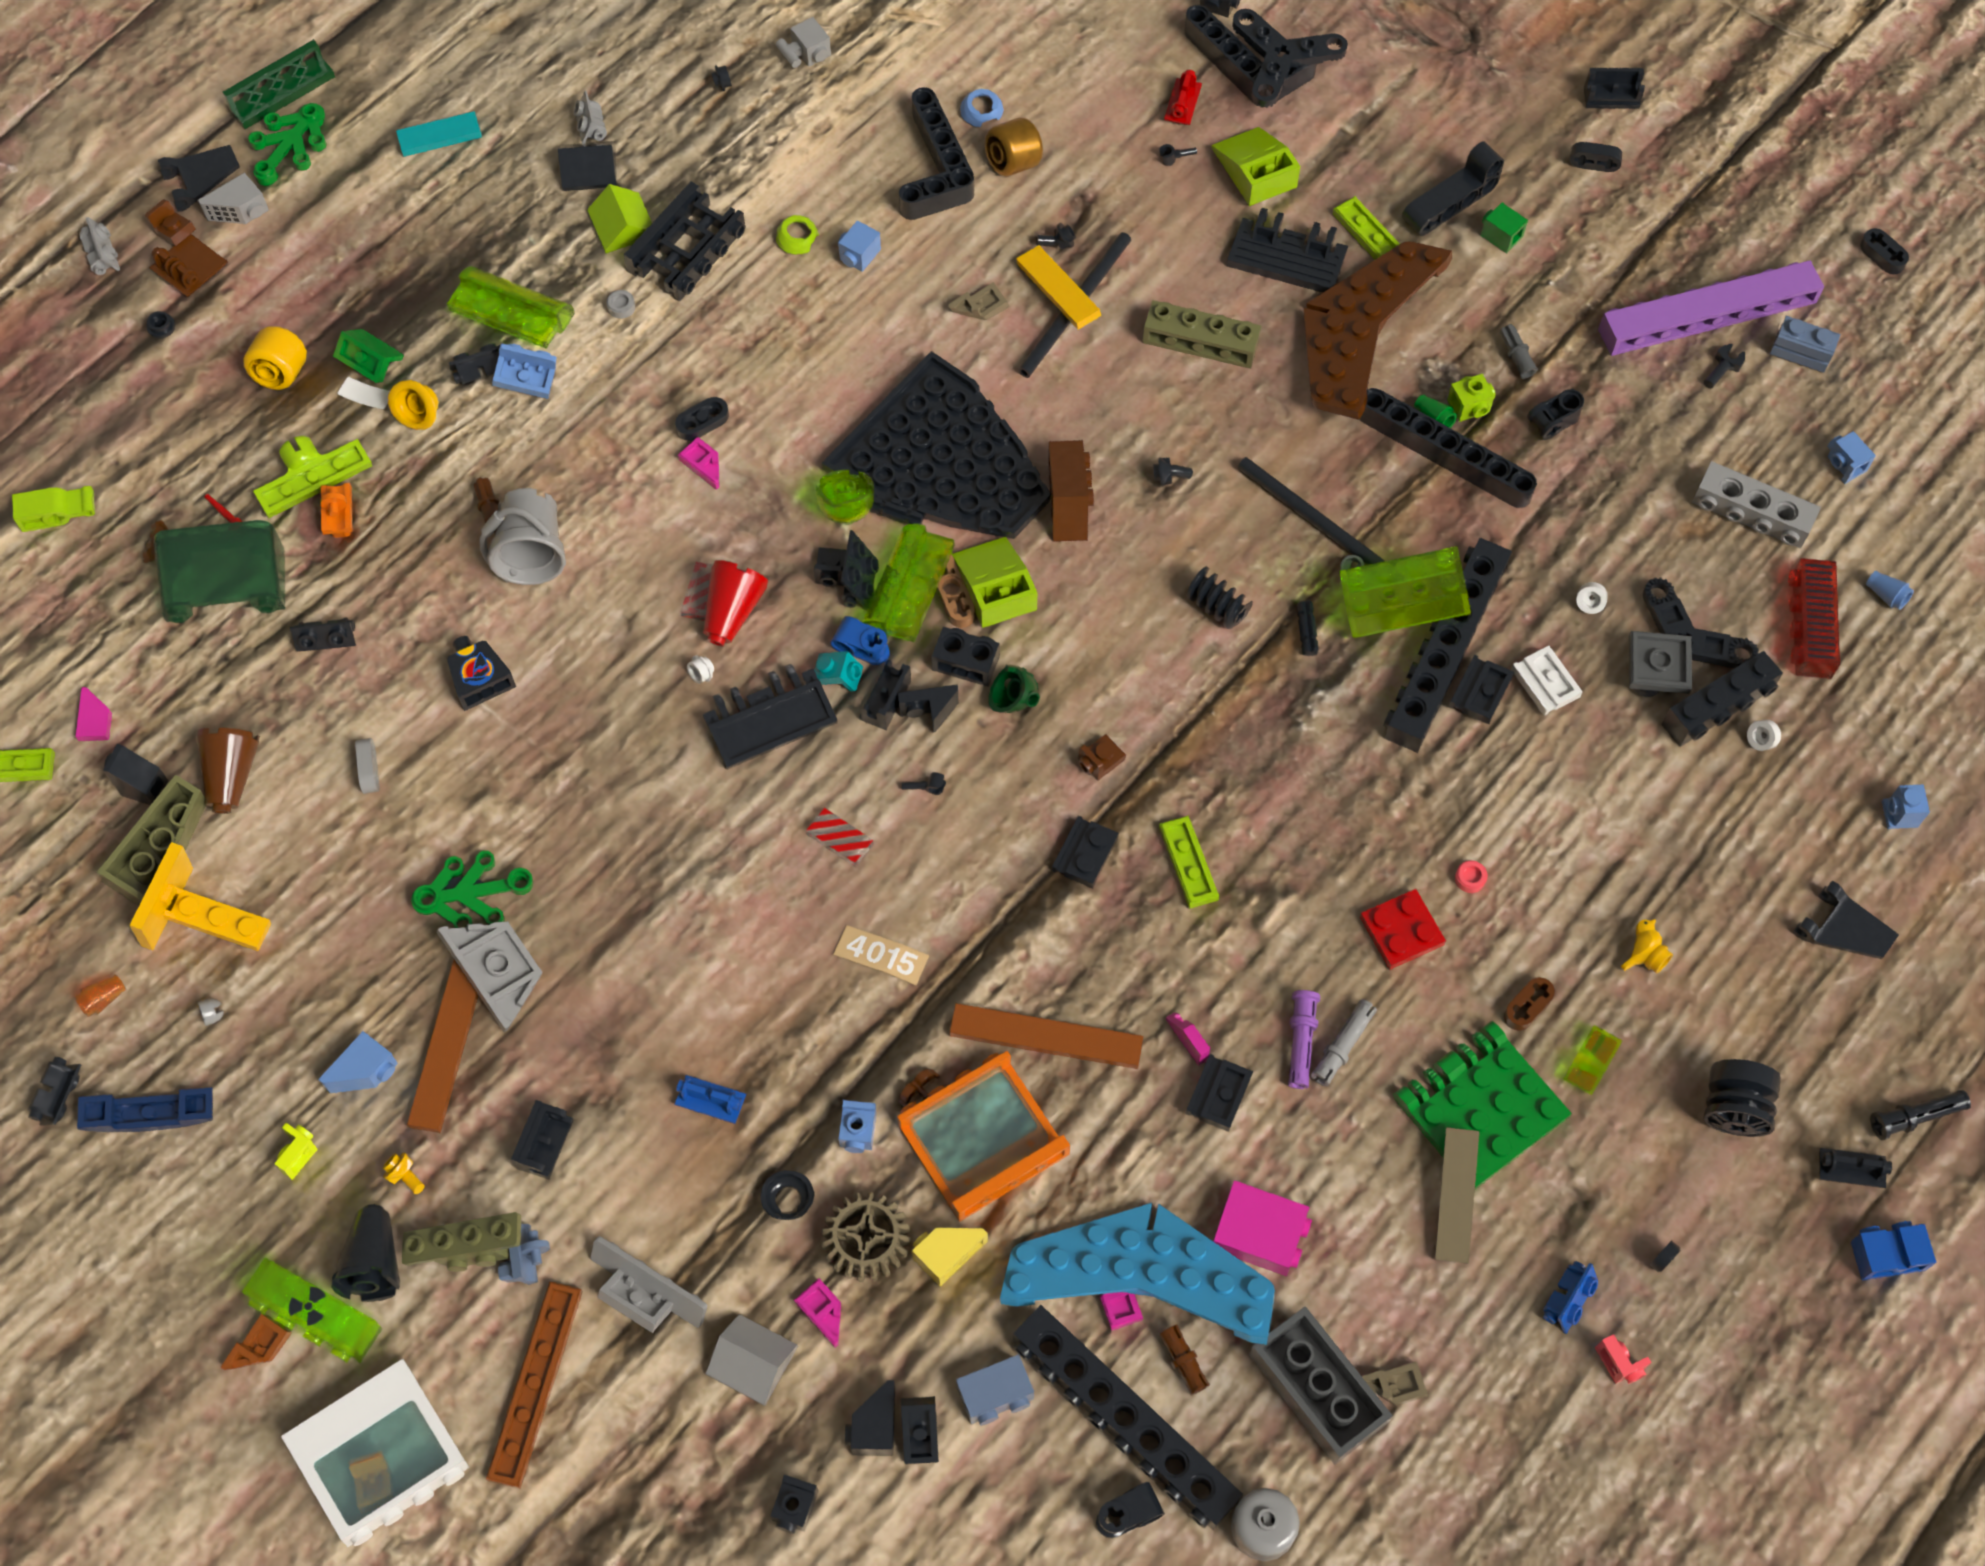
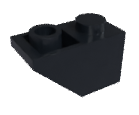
M117 744L113 752L106 757L103 771L122 797L151 805L168 783V779L158 766L123 745Z

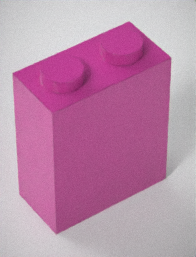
M1234 1180L1213 1242L1239 1260L1287 1276L1290 1267L1296 1269L1302 1249L1297 1248L1300 1236L1307 1238L1312 1219L1307 1218L1310 1207Z

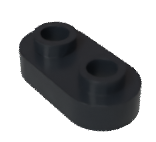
M710 397L687 409L676 418L677 434L684 440L693 441L697 437L700 438L727 422L729 418L728 405L719 397Z

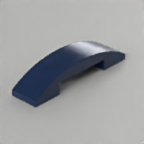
M212 1087L179 1090V1094L117 1099L113 1095L78 1097L77 1129L83 1131H156L187 1127L213 1120Z

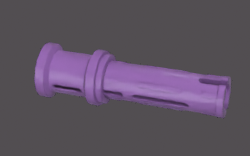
M1297 990L1292 993V1000L1295 1003L1294 1014L1290 1018V1025L1293 1029V1044L1288 1086L1294 1089L1309 1088L1313 1031L1318 1027L1316 1008L1321 998L1320 994L1314 991Z

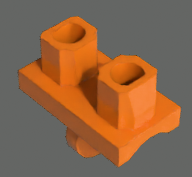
M344 483L340 486H321V531L323 535L332 534L334 538L348 537L350 532H353L352 486L350 483Z

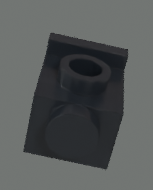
M784 1474L782 1485L770 1515L772 1521L777 1522L776 1528L791 1534H795L796 1529L805 1532L819 1493L817 1485ZM790 1499L799 1501V1506L796 1510L790 1511L786 1508V1504Z

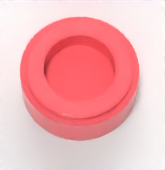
M1472 860L1465 861L1459 865L1456 871L1455 882L1462 891L1476 893L1484 887L1488 874L1481 863Z

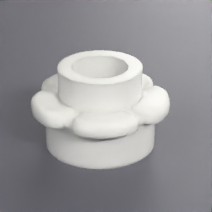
M695 655L692 657V661L687 664V670L690 677L700 684L704 681L709 682L712 679L714 666L707 657Z

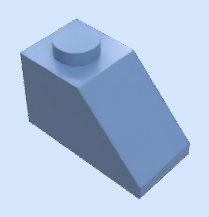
M362 1031L318 1080L329 1093L376 1088L381 1082L387 1081L393 1075L395 1066L398 1063L391 1052Z

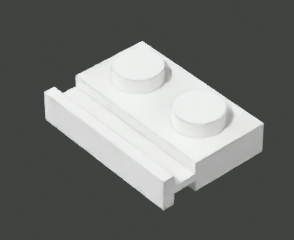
M1550 646L1525 657L1523 661L1516 662L1511 667L1516 678L1544 716L1550 711L1557 710L1580 698L1582 695V690Z

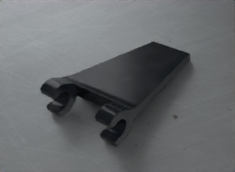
M231 145L183 158L163 157L158 160L164 180L172 179L177 174H180L186 189H175L171 192L177 211L187 210L202 196L240 168Z
M1834 881L1825 886L1818 895L1824 902L1834 905V908L1822 925L1818 927L1813 920L1805 917L1802 923L1799 922L1793 930L1795 936L1812 944L1878 959L1884 958L1899 936L1897 932L1853 901L1843 888Z

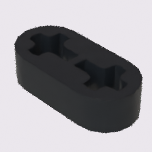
M1578 142L1571 147L1570 163L1577 168L1614 172L1621 167L1623 152L1616 146Z
M1872 228L1864 234L1860 243L1861 250L1881 269L1889 274H1899L1905 269L1909 261V254L1892 237L1877 228Z

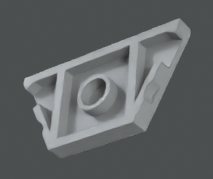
M508 921L494 922L490 925L469 924L467 927L448 929V926L439 928L437 930L438 936L502 1031H507L543 972Z

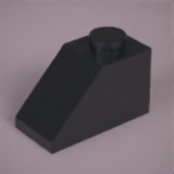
M887 1380L852 1414V1424L845 1425V1445H851L852 1455L893 1456L896 1389L894 1380Z

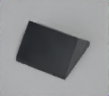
M615 141L560 145L558 157L563 191L606 188L609 184L617 186Z

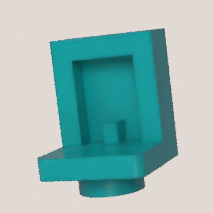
M848 651L820 653L814 668L817 678L822 685L843 684L849 691L857 690L863 670L862 664Z

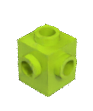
M1483 374L1473 377L1466 376L1458 382L1451 384L1447 401L1453 408L1454 413H1456L1459 422L1473 417L1480 418L1490 412L1493 400L1495 399V390L1493 385L1486 381Z

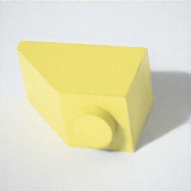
M935 1228L930 1234L924 1232L913 1243V1260L941 1287L988 1242V1233L983 1228Z

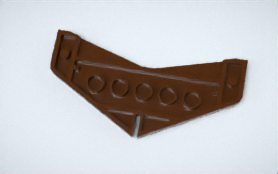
M1411 241L1403 242L1306 303L1307 308H1304L1310 391L1312 404L1315 408L1357 420L1360 419L1366 407L1367 389L1378 335L1387 320L1430 278L1433 276L1438 277L1447 269L1453 259L1452 250Z

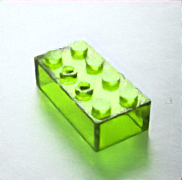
M1457 546L1339 571L1353 638L1471 614Z

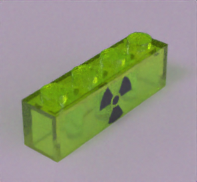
M266 1257L242 1290V1293L250 1299L247 1304L249 1307L265 1315L267 1310L277 1315L274 1321L290 1331L295 1326L305 1332L302 1337L320 1347L322 1342L333 1348L330 1353L345 1363H348L350 1358L361 1363L383 1329L374 1319Z

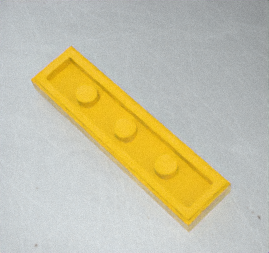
M1040 245L1016 258L1018 266L1078 330L1101 316L1100 309Z

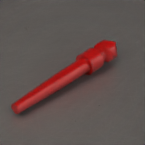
M209 494L204 496L243 538L248 539L253 534L252 530L240 518L232 515Z

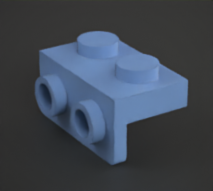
M500 344L499 358L492 386L549 399L556 371L557 357L552 356L546 351L539 350L535 352L527 350L517 344Z

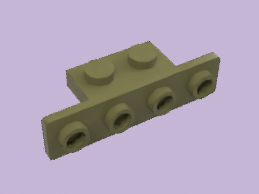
M513 1212L404 1232L402 1264L409 1266L434 1261L447 1266V1270L455 1272L465 1271L467 1266L475 1264L482 1267L494 1266L496 1261L509 1259V1248L520 1245L521 1215Z

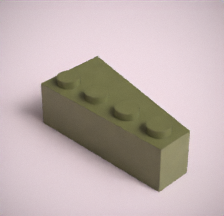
M175 774L97 871L104 884L139 906L170 843L173 842L181 845L186 851L206 807L205 797L201 790Z

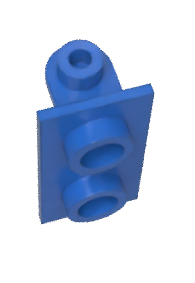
M686 1075L684 1080L680 1079L676 1091L679 1094L675 1105L736 1124L746 1094Z
M1574 1261L1573 1265H1568L1558 1283L1560 1289L1567 1291L1566 1295L1554 1290L1543 1309L1545 1313L1543 1316L1544 1320L1551 1324L1559 1321L1565 1334L1568 1333L1572 1325H1576L1579 1322L1583 1312V1304L1587 1297L1594 1295L1598 1287V1278L1591 1263H1589L1587 1268L1577 1261Z

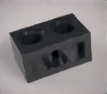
M943 627L931 656L932 671L989 687L1000 657V643L987 636L978 637L967 634L959 628L950 629ZM956 648L958 651L948 652L947 649ZM978 656H984L987 659L979 661L975 658Z

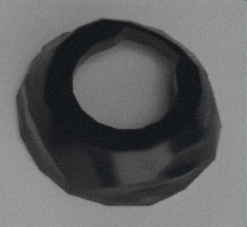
M783 1170L773 1174L766 1180L761 1189L760 1201L763 1209L771 1217L780 1220H793L802 1217L808 1212L813 1204L815 1192L811 1182L804 1174ZM792 1187L800 1193L801 1202L797 1212L791 1214L781 1213L775 1202L776 1195L781 1189Z

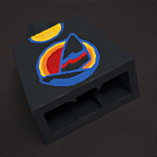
M461 636L453 642L456 653L448 656L447 662L456 693L464 711L516 687L509 668L487 641L482 640L472 644L468 636Z

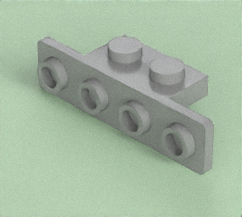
M601 1236L595 1239L590 1257L591 1260L613 1274L599 1290L598 1298L652 1333L670 1312L675 1313L697 1328L701 1326L704 1321L707 1304L697 1295L690 1294L676 1285L670 1278L660 1275L649 1268L643 1261L635 1259L621 1250L615 1243L609 1242Z

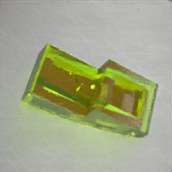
M1594 1025L1563 1080L1592 1096L1623 1040Z

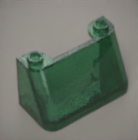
M253 520L163 530L155 534V559L162 614L166 622L183 623L193 616V607L250 601L252 606L262 613H272L276 610L285 609V548L271 523Z

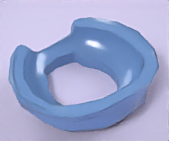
M978 89L968 93L960 106L961 117L975 127H981L982 123L995 118L999 120L1004 111L1003 103L997 94L987 89ZM987 96L992 101V111L981 114L972 106L973 99Z

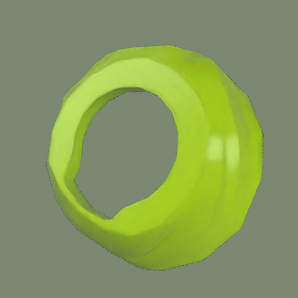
M792 215L785 218L777 227L776 242L786 253L794 255L805 254L810 251V247L815 238L819 236V232L810 218L802 215ZM794 222H800L805 224L811 233L806 239L794 238L787 232L788 226Z

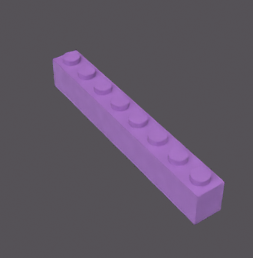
M1811 260L1802 263L1794 262L1786 267L1774 270L1767 269L1762 273L1751 276L1743 275L1728 282H1716L1708 287L1689 289L1681 294L1665 295L1657 300L1638 302L1633 306L1622 309H1611L1604 313L1598 330L1610 355L1613 356L1815 304L1824 289V285Z

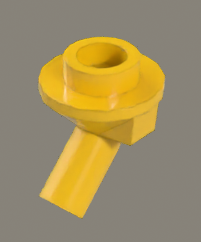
M405 1152L400 1155L394 1153L384 1164L383 1169L386 1172L383 1178L395 1184L401 1179L414 1194L421 1193L425 1187L409 1169L413 1165V1160Z

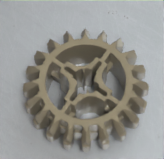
M857 1192L855 1194L856 1202L851 1203L847 1197H844L843 1204L845 1208L842 1209L834 1205L832 1211L836 1217L826 1216L825 1223L829 1227L822 1229V1236L827 1238V1240L822 1242L823 1250H831L826 1255L828 1262L836 1261L834 1265L835 1271L839 1272L847 1267L845 1271L846 1278L851 1279L854 1273L858 1272V1281L864 1282L865 1274L870 1273L872 1281H877V1271L881 1270L883 1275L888 1277L890 1275L888 1265L890 1264L898 1269L900 1261L897 1257H907V1250L902 1246L911 1244V1238L904 1235L910 1232V1225L902 1223L906 1219V1215L904 1212L896 1213L898 1209L896 1202L890 1203L886 1207V1196L882 1195L878 1202H875L873 1192L868 1193L867 1200H862L861 1194ZM863 1214L861 1221L857 1225L847 1226L846 1229H843L849 1220ZM874 1215L887 1221L894 1233H886L885 1229L877 1228L874 1225ZM867 1225H869L871 1238L869 1237L870 1241L866 1242L864 1250L861 1236H863V1232L867 1231ZM839 1240L847 1241V1244L856 1246L859 1258L855 1259L845 1253L839 1244ZM890 1245L885 1253L870 1260L873 1250Z

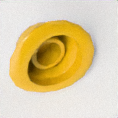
M413 380L400 381L393 385L388 393V406L391 414L398 422L415 430H426L433 425L439 404L435 392L427 385Z

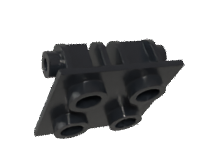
M850 530L841 577V582L845 586L842 600L846 607L853 608L856 604H861L866 611H869L871 599L874 597L875 575L879 570L878 559L853 530Z

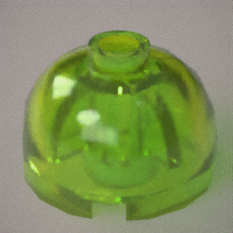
M838 470L823 476L820 479V485L818 487L816 485V499L819 508L826 518L840 524L849 525L865 518L871 511L874 502V483L871 477L858 471V475L849 474V470Z

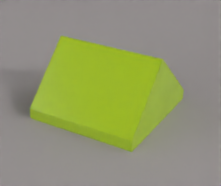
M609 184L587 209L605 253L633 245L652 224L640 194Z

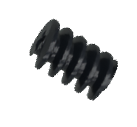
M1205 566L1191 582L1187 598L1190 601H1196V605L1199 608H1205L1207 614H1215V620L1218 622L1224 621V626L1227 629H1232L1247 616L1253 601L1243 605L1246 596L1241 594L1235 599L1236 588L1232 587L1226 592L1227 581L1223 580L1217 585L1218 574L1214 573L1209 578L1206 577L1209 568Z

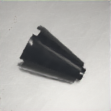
M369 1204L356 1212L332 1276L331 1288L343 1298L350 1299L351 1294L360 1295L362 1302L383 1301L395 1296L396 1289L399 1290L400 1276L390 1214L380 1205Z

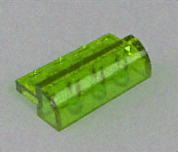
M473 266L465 268L460 273V284L447 302L448 309L452 312L547 349L556 333H563L575 314L574 308L570 304Z
M905 525L900 531L862 623L883 630L887 635V640L889 636H894L915 642L955 547L954 539L927 532L926 525Z

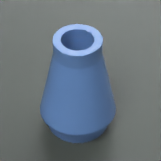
M1877 570L1871 574L1866 582V586L1870 587L1891 608L1896 607L1899 610L1909 602L1914 593V590L1909 587V583L1881 574Z

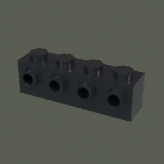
M1762 651L1672 706L1661 725L1680 747L1691 740L1696 741L1715 725H1723L1736 712H1743L1762 696L1766 698L1774 693L1779 687L1777 683L1783 672L1766 652Z

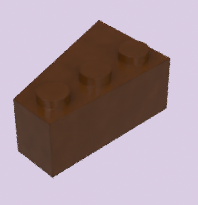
M1083 440L1049 441L1048 465L1052 499L1053 542L1088 541V506H1094L1093 489H1088L1092 488L1091 470H1086L1090 469V453L1084 452Z

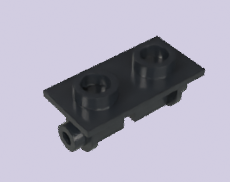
M495 343L481 347L478 353L472 355L462 353L453 357V361L449 362V367L451 371L457 370V372L452 373L455 383L465 385L481 379L478 370L481 367L484 368L486 376L493 375L499 358L500 345L496 346Z
M348 617L340 620H330L322 624V621L299 622L298 625L290 627L296 652L356 646L353 631H355V621L349 620Z
M54 1057L53 1061L48 1062L40 1083L50 1087L49 1092L40 1088L36 1090L27 1109L30 1112L28 1118L39 1121L41 1126L56 1125L62 1119L67 1109L65 1102L68 1095L79 1082L80 1075L78 1073L82 1066L81 1064L66 1065L67 1061L60 1057Z
M1819 1148V1180L1886 1188V1174L1890 1175L1892 1172V1162L1886 1161V1156Z

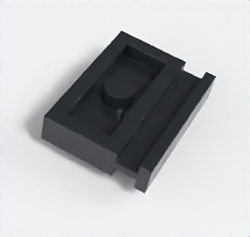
M1474 655L1449 707L1452 709L1454 707L1462 710L1461 713L1490 724L1513 678L1514 671L1488 660L1485 662L1478 659L1479 656Z
M1078 815L1052 866V871H1058L1064 874L1065 877L1093 889L1118 840L1119 833L1093 821L1083 820V817Z
M1210 1054L1185 1114L1198 1117L1203 1122L1229 1132L1253 1071L1224 1059L1222 1061Z

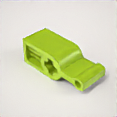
M83 486L81 489L69 491L55 487L12 494L13 519L22 532L61 526L68 523L70 518L95 515L94 490L91 486Z

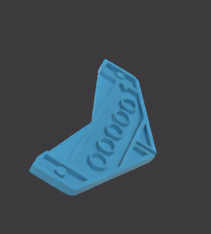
M1152 1203L1019 1243L1010 1253L1000 1295L1001 1304L1017 1307L1035 1305L1036 1300L1117 1292L1155 1297L1234 1331V1336L1248 1342L1267 1345L1275 1299V1289L1272 1282L1160 1204H1158L1153 1230H1148L1152 1214Z

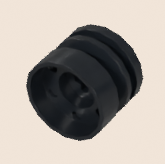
M1726 1059L1715 1062L1710 1070L1708 1087L1712 1094L1706 1098L1705 1123L1723 1133L1736 1136L1762 1137L1771 1134L1775 1129L1774 1117L1777 1114V1109L1773 1103L1779 1098L1780 1073L1772 1067L1750 1060Z

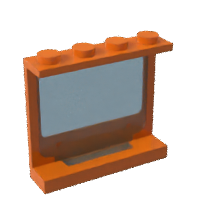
M1008 1051L1000 1055L998 1053L990 1055L982 1062L983 1065L974 1071L971 1069L963 1071L955 1078V1082L947 1087L943 1085L936 1087L928 1094L927 1099L918 1104L912 1102L906 1105L900 1111V1115L897 1116L898 1127L959 1222L1070 1155L1069 1142L1064 1135L1060 1137L1057 1135L1012 1067L1011 1055Z

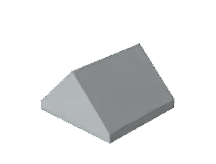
M739 1314L719 1336L706 1375L765 1406L798 1345Z

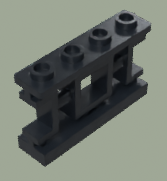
M690 181L624 253L627 272L634 276H637L639 273V276L644 278L652 269L667 277L664 280L665 291L668 293L673 292L675 299L681 301L686 294L688 295L693 291L696 283L702 276H706L710 272L712 265L719 257H723L727 253L729 246L744 234L746 228L744 213L740 210L735 212V209L732 207L723 216L708 208L710 206L709 194L705 192L702 194L700 186ZM693 213L701 218L697 224L689 220ZM710 225L720 229L715 236L714 233L707 230ZM685 232L700 240L690 253L674 245ZM660 249L661 252L668 255L664 260L655 256ZM677 262L687 266L681 273L680 270L673 267Z

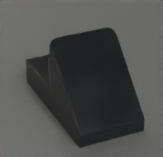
M957 684L898 693L900 717L916 718L925 713H930L933 733L939 729L959 704Z
M935 1396L901 1398L904 1463L939 1462Z

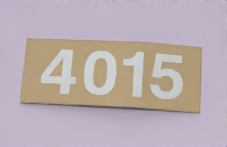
M846 925L833 954L885 972L914 985H917L929 958V955L911 947Z

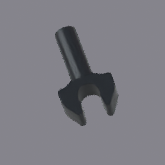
M1733 344L1722 346L1715 356L1719 364L1704 380V385L1711 389L1728 370L1739 372L1745 362V352H1741L1737 358L1732 359L1728 355Z

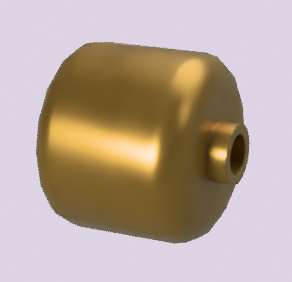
M1020 117L990 128L985 136L986 156L992 168L999 175L1009 177L1039 165L1043 157V144L1039 131L1026 118Z

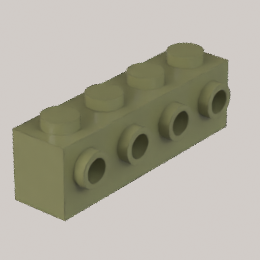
M1152 300L1144 326L1143 343L1251 369L1259 344L1261 325L1227 318L1223 315L1201 312L1194 308H1184L1172 305L1169 302Z

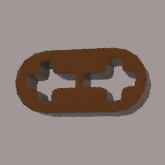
M1542 977L1529 981L1509 1003L1504 1012V1020L1508 1027L1517 1031L1527 1029L1551 1003L1555 996L1553 984ZM1542 988L1545 991L1544 997L1540 996L1533 1002L1531 998L1535 990L1538 991ZM1524 1006L1528 1008L1524 1018L1521 1017L1517 1020L1513 1017L1515 1011L1519 1012Z

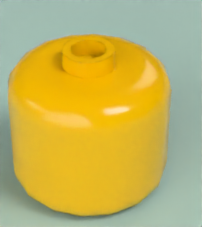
M268 326L261 329L255 336L243 357V366L252 380L259 385L271 390H282L290 387L306 361L307 350L301 339L293 332L279 326Z

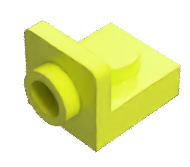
M285 1123L282 1129L293 1139V1142L281 1149L274 1164L284 1175L293 1180L318 1149L311 1141L313 1135L299 1124L293 1128L288 1123Z

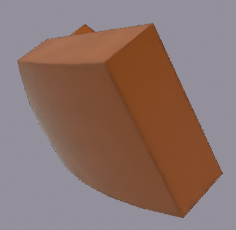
M261 1314L244 1341L235 1344L221 1368L232 1370L272 1361L286 1343L292 1331L269 1315Z

